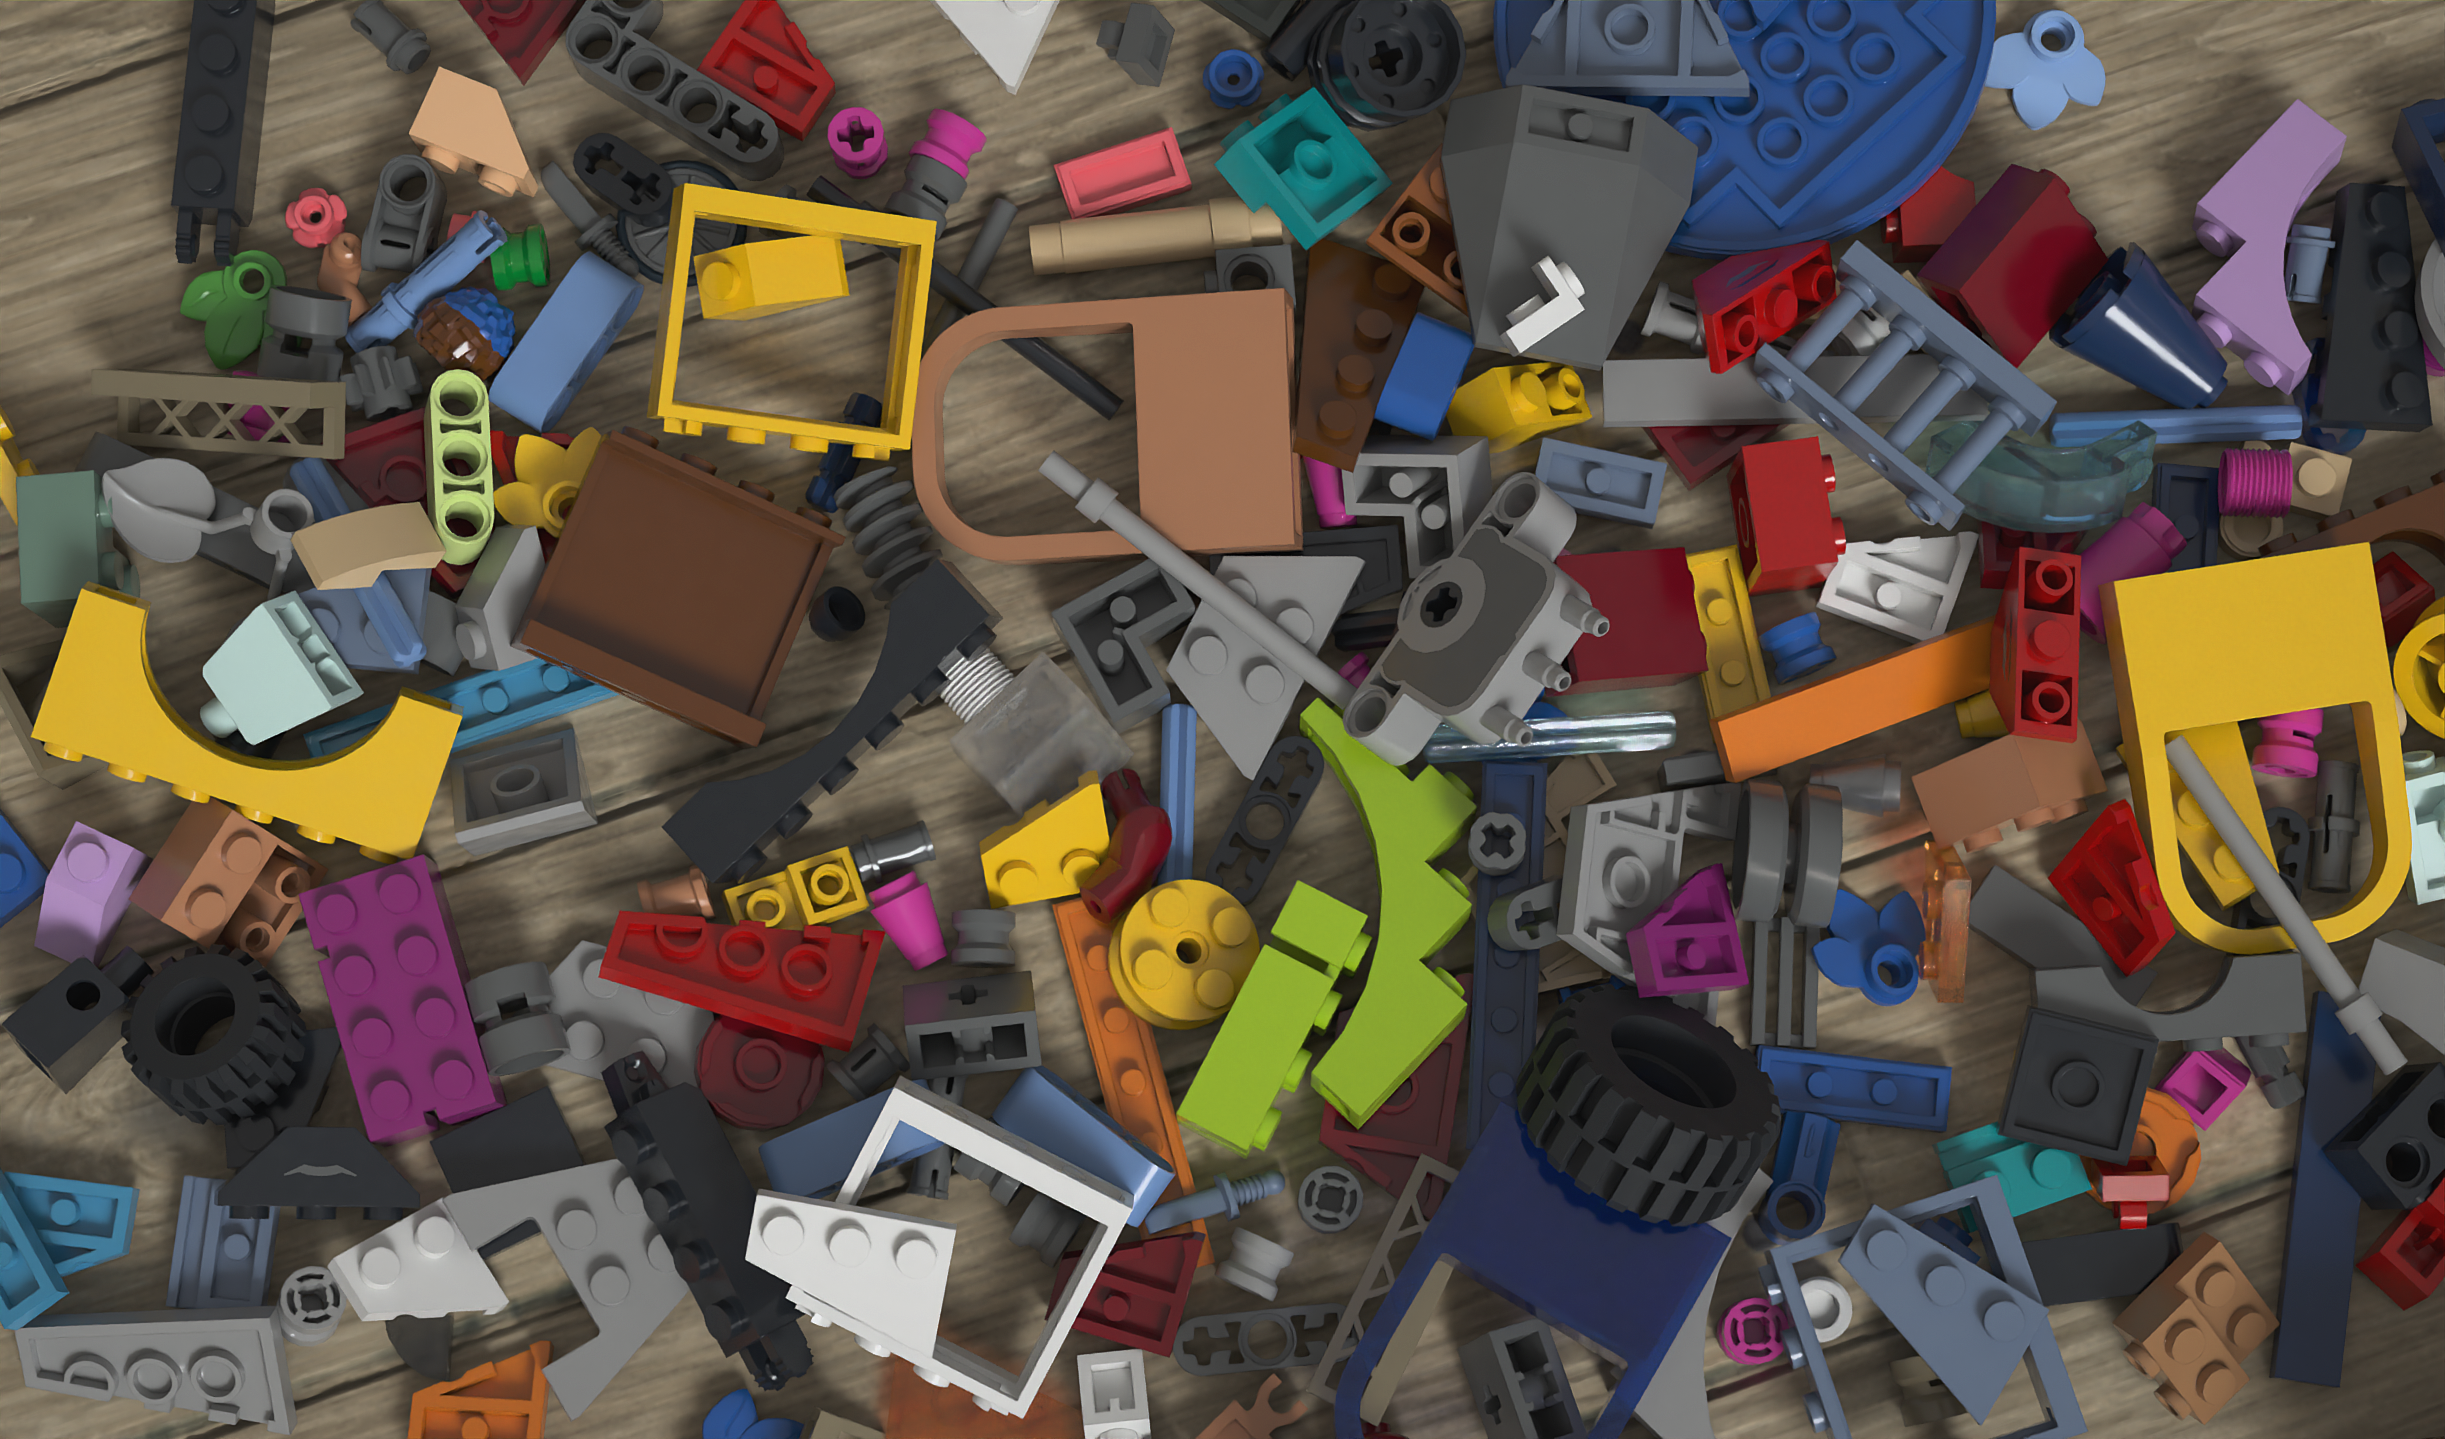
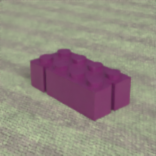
M423 854L299 893L313 947L316 951L329 957L328 959L318 961L369 1142L385 1148L439 1131L441 1129L437 1117L425 1113L435 1109L440 1121L454 1126L482 1117L507 1105L500 1076H491L487 1072L479 1044V1038L486 1029L484 1025L473 1022L464 991V986L471 981V977L438 865Z

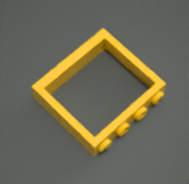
M683 183L674 188L647 418L664 420L663 432L680 435L701 436L703 425L728 429L726 440L747 444L765 445L766 434L791 437L790 449L807 452L827 453L829 442L852 445V457L875 461H889L890 451L910 450L937 221ZM695 218L901 248L880 428L673 400Z

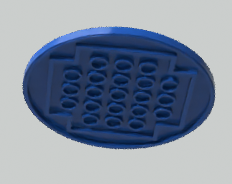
M1495 0L1493 12L1494 48L1502 88H1506V76L1511 67L1516 68L1532 40L1531 33L1540 17L1551 8L1555 0ZM1709 0L1728 34L1729 43L1742 70H1745L1749 78V97L1582 96L1648 108L1698 147L1690 205L1665 251L1700 259L1725 260L1730 256L1815 240L1829 241L1830 244H1833L1865 229L1895 210L1928 181L1958 144L1975 113L1986 84L1994 47L1996 0H1792L1764 31L1757 26L1748 0Z

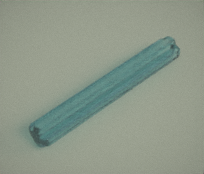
M1669 711L1523 719L1524 724L1533 731L1531 742L1525 746H1518L1514 742L1510 743L1504 739L1495 743L1480 744L1471 741L1447 724H1440L1423 747L1422 752L1425 761L1428 763L1659 750L1672 748L1675 744L1677 732L1673 713Z

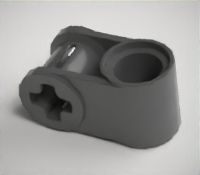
M402 154L392 158L383 167L372 215L366 226L361 246V267L363 270L376 272L381 267L412 273L438 249V235L447 203V190L442 179L424 158L414 154ZM415 177L427 179L426 190L418 199L413 201H403L400 199V191L408 180Z

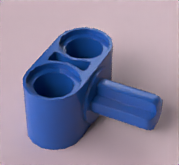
M1418 312L1387 379L1374 418L1434 441L1474 349L1472 333Z

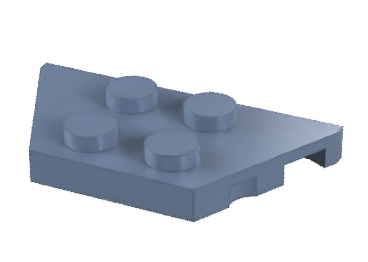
M1555 0L1551 8L1542 14L1531 33L1532 40L1516 68L1511 67L1506 76V88L1524 84L1576 95L1750 96L1749 78L1745 70H1742L1729 43L1728 34L1709 0Z

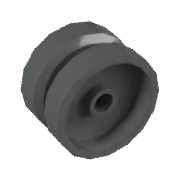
M1746 779L1740 795L1736 837L1733 845L1731 901L1735 920L1767 923L1778 910L1784 884L1785 910L1792 925L1826 928L1829 925L1836 900L1843 850V808L1841 792L1838 786L1805 783L1795 795L1789 820L1788 797L1780 781Z

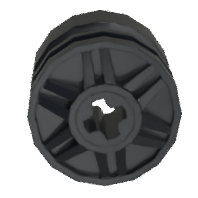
M1355 0L1344 5L1323 20L1311 39L1307 68L1311 88L1315 87L1344 124L1348 127L1369 132L1403 124L1408 120L1428 114L1448 101L1462 80L1467 54L1462 28L1449 6L1441 0ZM1379 56L1383 68L1372 70L1369 65V58Z

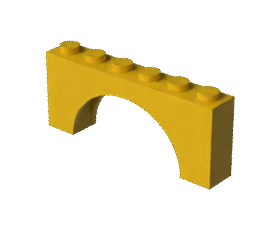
M87 581L81 588L31 734L32 738L45 742L44 751L70 761L80 762L83 755L109 762L108 772L135 782H145L147 775L173 783L171 787L172 793L195 802L208 803L210 796L235 803L234 811L256 822L270 824L273 817L281 818L299 824L297 833L314 841L334 844L336 837L360 844L359 853L379 862L395 864L398 857L406 860L414 857L463 717L464 706L402 686L397 699L380 723L368 734L341 750L324 756L300 760H272L242 754L214 742L194 729L171 706L154 677L147 651L146 628L151 602Z

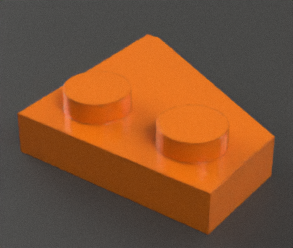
M540 1340L529 1345L531 1349L495 1364L492 1361L468 1370L463 1377L452 1382L441 1381L413 1393L407 1439H544L550 1386L541 1369L552 1363L554 1345L551 1341Z

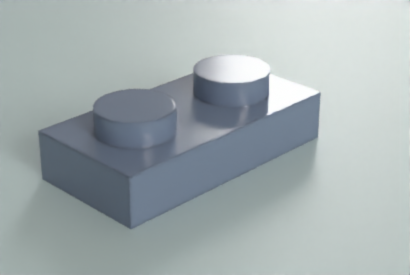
M1543 437L1535 476L1575 509V513L1653 529L1667 463Z

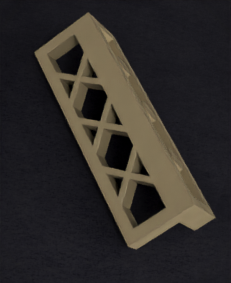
M131 368L92 369L91 395L118 396L117 440L126 445L344 459L346 382ZM140 398L154 399L166 414V418L152 433L139 432ZM174 400H181V401H180L178 404H176ZM199 402H207L221 419L206 436H201L186 417ZM227 403L235 405L232 408H230ZM253 405H261L275 422L260 440H255L240 421ZM282 407H290L286 412L282 409ZM324 408L323 444H310L294 424L307 409ZM177 428L181 435L170 433ZM230 431L235 438L223 437ZM285 435L290 442H280L278 440Z
M1421 1153L1306 1390L1307 1392L1378 1427L1492 1190L1491 1187ZM1428 1172L1461 1190L1448 1215L1425 1222L1416 1194ZM1411 1206L1417 1225L1399 1231ZM1444 1224L1433 1246L1427 1229ZM1420 1232L1428 1255L1425 1265L1420 1274L1396 1281L1387 1254L1395 1240ZM1382 1266L1388 1285L1370 1290ZM1415 1283L1404 1306L1399 1288ZM1391 1291L1399 1313L1396 1325L1392 1333L1367 1341L1358 1316L1362 1305L1367 1299ZM1354 1325L1360 1344L1341 1350ZM1386 1343L1375 1365L1370 1348ZM1362 1351L1371 1376L1359 1401L1324 1385L1337 1359Z

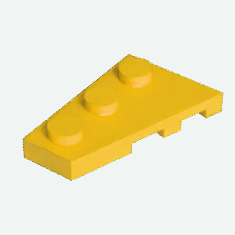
M2232 721L2165 733V745L2180 735L2184 736L2279 874L2238 722ZM2124 744L2116 747V754L2127 769ZM2167 759L2178 846L2222 911H2225L2258 890Z

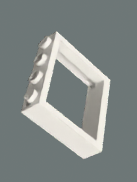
M900 1076L835 1202L856 1205L899 1120L1095 1219L1099 1222L1019 1376L936 1335L933 1356L930 1359L794 1285L791 1286L785 1298L796 1303V1309L812 1316V1323L829 1327L833 1322L855 1333L854 1341L865 1350L881 1357H889L892 1352L914 1363L913 1371L924 1380L940 1387H948L951 1382L973 1393L972 1401L983 1410L988 1412L992 1408L1006 1416L1010 1412L1023 1419L1130 1216L1135 1196Z

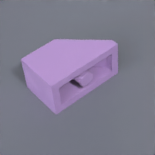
M76 821L46 879L34 946L70 963L84 955L98 968L131 903L129 897L149 868L153 858Z

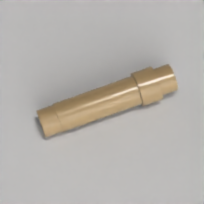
M1240 196L1209 199V204L1061 220L1058 223L1029 226L1030 247L1035 276L1215 257V250L1283 245L1281 219L1271 207L1266 204L1253 213Z

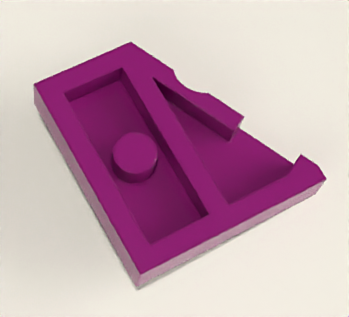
M1716 863L1697 870L1626 933L1640 998L1727 991L1749 984L1722 863Z

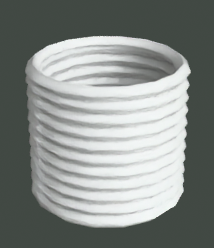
M987 648L974 660L968 662L963 657L946 673V676L951 680L949 685L939 695H941V699H945V703H948V706L952 707L953 711H956V715H960V720H964V724H968V728H976L990 719L1012 698L1018 690L1020 682L1017 680V677H1013V673H1010L1005 665H1002L1001 661H998L997 656H994V653L990 652V649Z

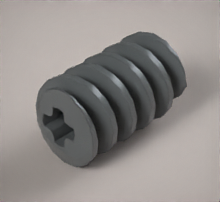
M890 466L855 478L840 487L833 496L837 508L849 510L843 518L844 525L847 531L859 533L852 542L857 554L869 555L864 560L862 569L866 577L879 578L873 584L871 591L876 600L889 601L884 605L886 610H890L891 603L936 559L943 557L941 549L921 550L920 544L934 534L931 526L912 528L910 522L920 515L923 509L920 503L902 504L901 499L915 487L912 480L893 482L891 476L898 469Z

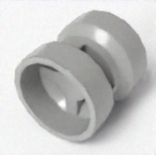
M308 1266L296 1270L286 1279L276 1306L278 1308L282 1336L287 1341L298 1346L312 1347L324 1343L335 1333L345 1310L347 1297L330 1270L323 1267ZM307 1294H314L313 1296L302 1297Z

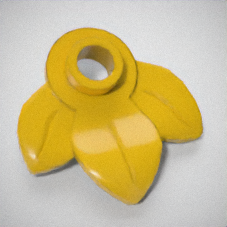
M588 427L572 441L567 451L547 439L530 434L521 435L515 454V472L518 481L502 486L493 492L494 505L504 520L511 525H535L536 529L545 528L552 537L557 539L564 523L562 513L567 506L572 504L601 438L599 432L593 427Z

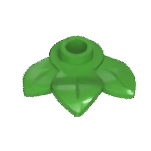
M260 250L241 252L234 256V264L231 267L226 266L225 270L202 273L188 285L184 293L180 313L194 320L207 321L204 331L205 346L214 365L220 370H226L243 362L261 345L262 338L273 334V328L265 322L270 285L287 286V275L281 262L267 252ZM257 269L264 276V286L259 292L252 294L245 289L243 279L248 271ZM296 336V337H297V346H296V347H300V346H301V343H302V340H303V337Z

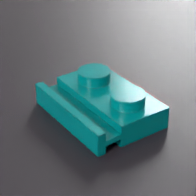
M1998 1121L1932 1145L1935 1154L1938 1155L1944 1171L1942 1173L1949 1190L1997 1175L2012 1218L2092 1189L2079 1154L1998 1135L1996 1133ZM1970 1206L1956 1209L1964 1231L1967 1233L1977 1231L1978 1229Z

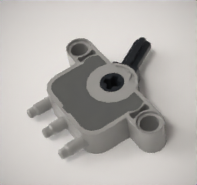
M1516 473L1503 482L1450 558L1439 560L1423 570L1410 584L1408 590L1403 591L1400 608L1346 614L1335 622L1331 632L1335 636L1336 648L1343 652L1387 647L1350 699L1343 716L1344 730L1349 736L1386 763L1397 766L1413 760L1426 745L1441 722L1447 724L1471 741L1480 744L1495 743L1501 739L1510 743L1514 742L1518 746L1529 744L1533 737V731L1524 724L1522 718L1544 687L1553 688L1561 692L1570 686L1571 675L1563 670L1560 664L1583 632L1591 633L1597 637H1601L1608 632L1609 620L1601 615L1598 609L1592 607L1589 593L1582 585L1554 563V560L1566 545L1575 529L1577 520L1575 509L1533 473Z

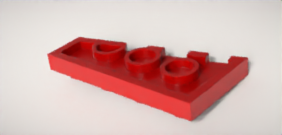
M620 910L598 977L849 1053L885 931L863 929L861 935L831 933V927L804 925L802 931L765 928L766 922L739 920L738 926L706 923L704 917Z

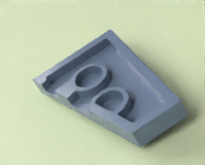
M1871 1204L1838 1262L1885 1317L1897 1328L1934 1374L1940 1378L1977 1424L1982 1426L2048 1314L2049 1309L1877 1205Z

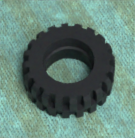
M1612 984L1597 985L1593 988H1586L1567 997L1565 1002L1558 1006L1522 1068L1516 1084L1518 1112L1521 1122L1527 1124L1528 1137L1536 1148H1543L1546 1151L1547 1161L1559 1173L1565 1171L1575 1180L1574 1185L1588 1195L1593 1192L1607 1200L1606 1205L1622 1213L1625 1210H1630L1638 1213L1639 1219L1652 1223L1668 1220L1671 1226H1688L1693 1223L1699 1225L1721 1217L1723 1213L1731 1211L1737 1204L1779 1135L1781 1121L1779 1098L1777 1095H1774V1084L1768 1073L1760 1072L1758 1069L1756 1057L1747 1048L1741 1049L1734 1042V1036L1722 1026L1715 1027L1703 1019L1704 1014L1690 1006L1685 1009L1673 1003V998L1668 996L1640 998L1637 987L1625 985L1615 989Z

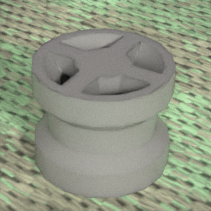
M1236 1227L1231 1237L1234 1247L1228 1260L1219 1263L1214 1275L1254 1295L1273 1302L1278 1291L1275 1280L1280 1269L1290 1265L1294 1253L1261 1236Z

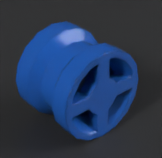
M1816 612L1807 613L1786 621L1758 637L1762 649L1771 653L1776 662L1774 676L1779 685L1808 676L1830 665L1837 659L1833 648L1823 644L1818 633L1821 622Z

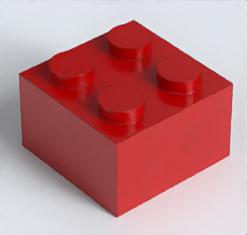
M1818 436L1741 446L1726 477L1737 546L1748 596L1754 597L1821 588L1839 562L1838 555H1844L1846 551L1842 519L1840 516L1831 517L1828 493L1835 492L1836 487L1835 470L1831 455H1821Z

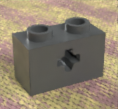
M1031 971L902 985L904 1025L912 1081L1042 1066Z
M1545 1315L1490 1331L1457 1348L1488 1439H1589Z

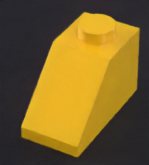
M814 235L745 243L693 256L703 319L746 321L850 296L840 239Z

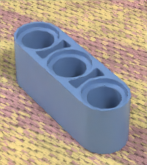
M590 251L584 253L569 270L499 371L490 388L489 401L540 434L548 433L561 419L634 313L642 298L644 285Z
M1044 1066L1024 1068L992 1113L994 1120L1005 1130L1134 1195L1133 1210L1126 1221L1131 1226L1138 1227L1176 1175L1175 1169L1165 1159L1066 1081Z
M925 1079L912 1081L930 1091ZM893 1088L761 1145L758 1150L772 1190L814 1199H821L841 1190ZM899 1120L870 1177L933 1151L946 1143Z

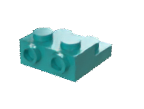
M1315 87L1294 101L1287 93L1279 97L1258 116L1262 123L1257 127H1254L1247 120L1235 128L1220 142V146L1225 150V153L1214 164L1253 213L1268 204L1305 250L1366 207L1393 184Z

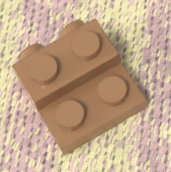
M2203 1232L2112 1322L2128 1343V1346L2122 1351L2126 1359L2142 1375L2150 1380L2154 1378L2159 1384V1387L2153 1392L2158 1401L2179 1420L2183 1421L2190 1415L2203 1425L2250 1380L2239 1364L2280 1325L2222 1243L2206 1232Z

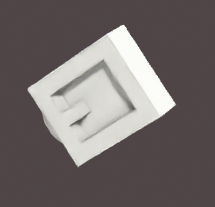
M1547 256L1531 267L1552 300L1545 304L1539 294H1537L1506 315L1513 327L1501 334L1500 338L1513 357L1585 310L1578 300L1580 296L1585 294L1584 289L1574 272L1564 261L1555 266L1551 258Z
M1142 1349L1077 1355L1085 1439H1151Z

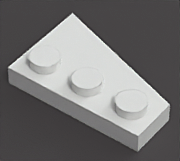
M759 1189L756 1196L745 1260L932 1359L957 1224Z

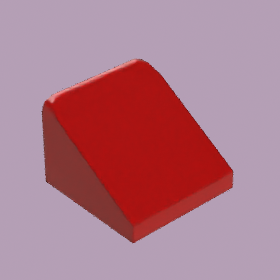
M2394 551L2373 564L2385 642L2388 648L2404 639L2423 611L2436 601L2434 587Z

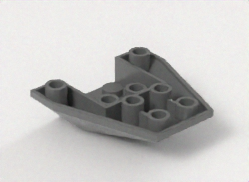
M1524 84L1452 99L1448 109L1440 166L1474 347L1511 354L1500 338L1501 334L1513 327L1506 315L1537 294H1539L1545 304L1552 300L1531 268L1549 256L1555 266L1564 261L1574 272L1585 294L1578 298L1585 310L1518 355L1600 371L1690 205L1698 147L1650 109Z

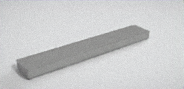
M1929 354L1904 355L1853 414L1864 423L1897 422L1939 375L1938 365L1940 363ZM1870 355L1818 356L1804 374L1834 397ZM1707 358L1605 360L1602 366L1603 427L1818 423L1790 400L1786 403H1780L1760 387L1756 380L1759 375L1753 371L1755 358H1746L1723 374L1711 373ZM1971 388L1967 391L1960 389L1931 422L1984 421L1988 416L1987 401Z

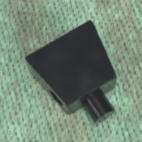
M128 945L101 970L83 955L72 962L2 1023V1026L21 1052L67 1094L122 1038V1022L132 1017V1014L126 1010L130 1001L129 997L141 986L140 983L148 974L152 976L155 972ZM98 1002L92 1009L84 1011L89 1004Z

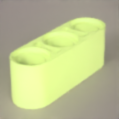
M456 369L446 371L438 376L431 387L424 413L428 518L447 551L442 560L450 564L463 565L479 558L487 545L494 523L489 400L486 386L473 373ZM447 399L460 400L469 407L471 413L464 416L451 415L444 410L441 402ZM452 458L463 459L470 464L474 473L469 476H456L446 469L443 462ZM455 518L466 519L474 525L477 534L471 537L457 536L449 530L446 522Z

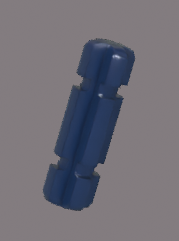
M854 392L843 411L844 418H846L845 421L838 423L876 428L882 415V405L871 396ZM829 442L828 452L823 454L818 465L821 473L819 476H813L805 493V498L811 506L828 513L838 511L839 508H837L833 496L844 483L852 480L861 461L860 458L852 457V445Z

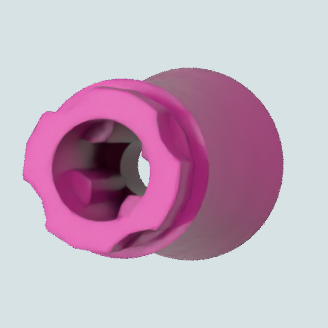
M2142 502L2127 518L2121 517L2098 540L2079 554L2081 555L2080 630L2100 644L2105 645L2107 638L2098 585L2118 580L2163 574L2172 567L2171 560L2187 546L2185 538L2179 533L2174 524L2154 506L2151 507Z

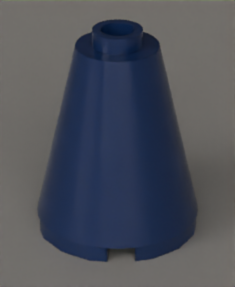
M2135 242L2129 243L2128 251L2120 246L2107 256L2109 259L2077 297L2079 299L2075 304L2073 314L2069 316L2064 312L2049 330V340L2057 347L2181 409L2190 410L2196 405H2199L2201 408L2208 407L2219 397L2228 383V379L2223 376L2227 368L2226 360L2145 251Z

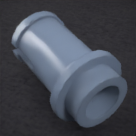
M2292 225L2291 236L2286 237V243H2290L2284 280L2287 300L2321 304L2322 298L2320 297L2328 248L2335 247V242L2329 241L2330 228Z

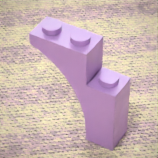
M2299 99L2279 117L2197 203L2192 229L2196 231L2199 242L2209 252L2218 257L2226 255L2230 259L2196 294L2191 315L2215 347L2223 348L2226 346L2244 361L2245 369L2256 381L2266 387H2273L2275 385L2288 396L2305 379L2312 354L2298 332L2286 297L2283 275L2286 237L2307 198L2340 162L2347 138L2346 135Z

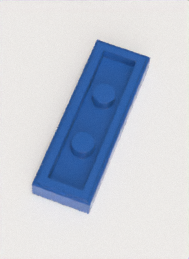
M1764 1045L1756 1047L1755 1057L1758 1060V1069L1760 1072H1767L1772 1080L1774 1095H1777L1779 1098L1781 1115H1784L1785 1111L1806 1112L1826 1117L1833 1121L1938 1133L1947 1131L1952 1067Z

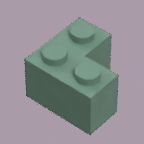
M94 470L16 477L21 604L55 628L69 626L81 588L87 581L140 598V580L136 566L134 564L130 565L129 559L113 547L112 527L114 526L109 514L110 512L113 516L112 496L108 501L107 508L102 496V477Z

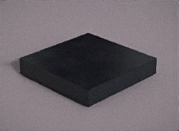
M2027 1005L1996 1133L2001 1136L2127 1166L2159 1039L2157 1036Z
M548 1085L430 1141L452 1193L586 1165L555 1094ZM526 1220L478 1248V1251L483 1260H488L542 1233L535 1221Z

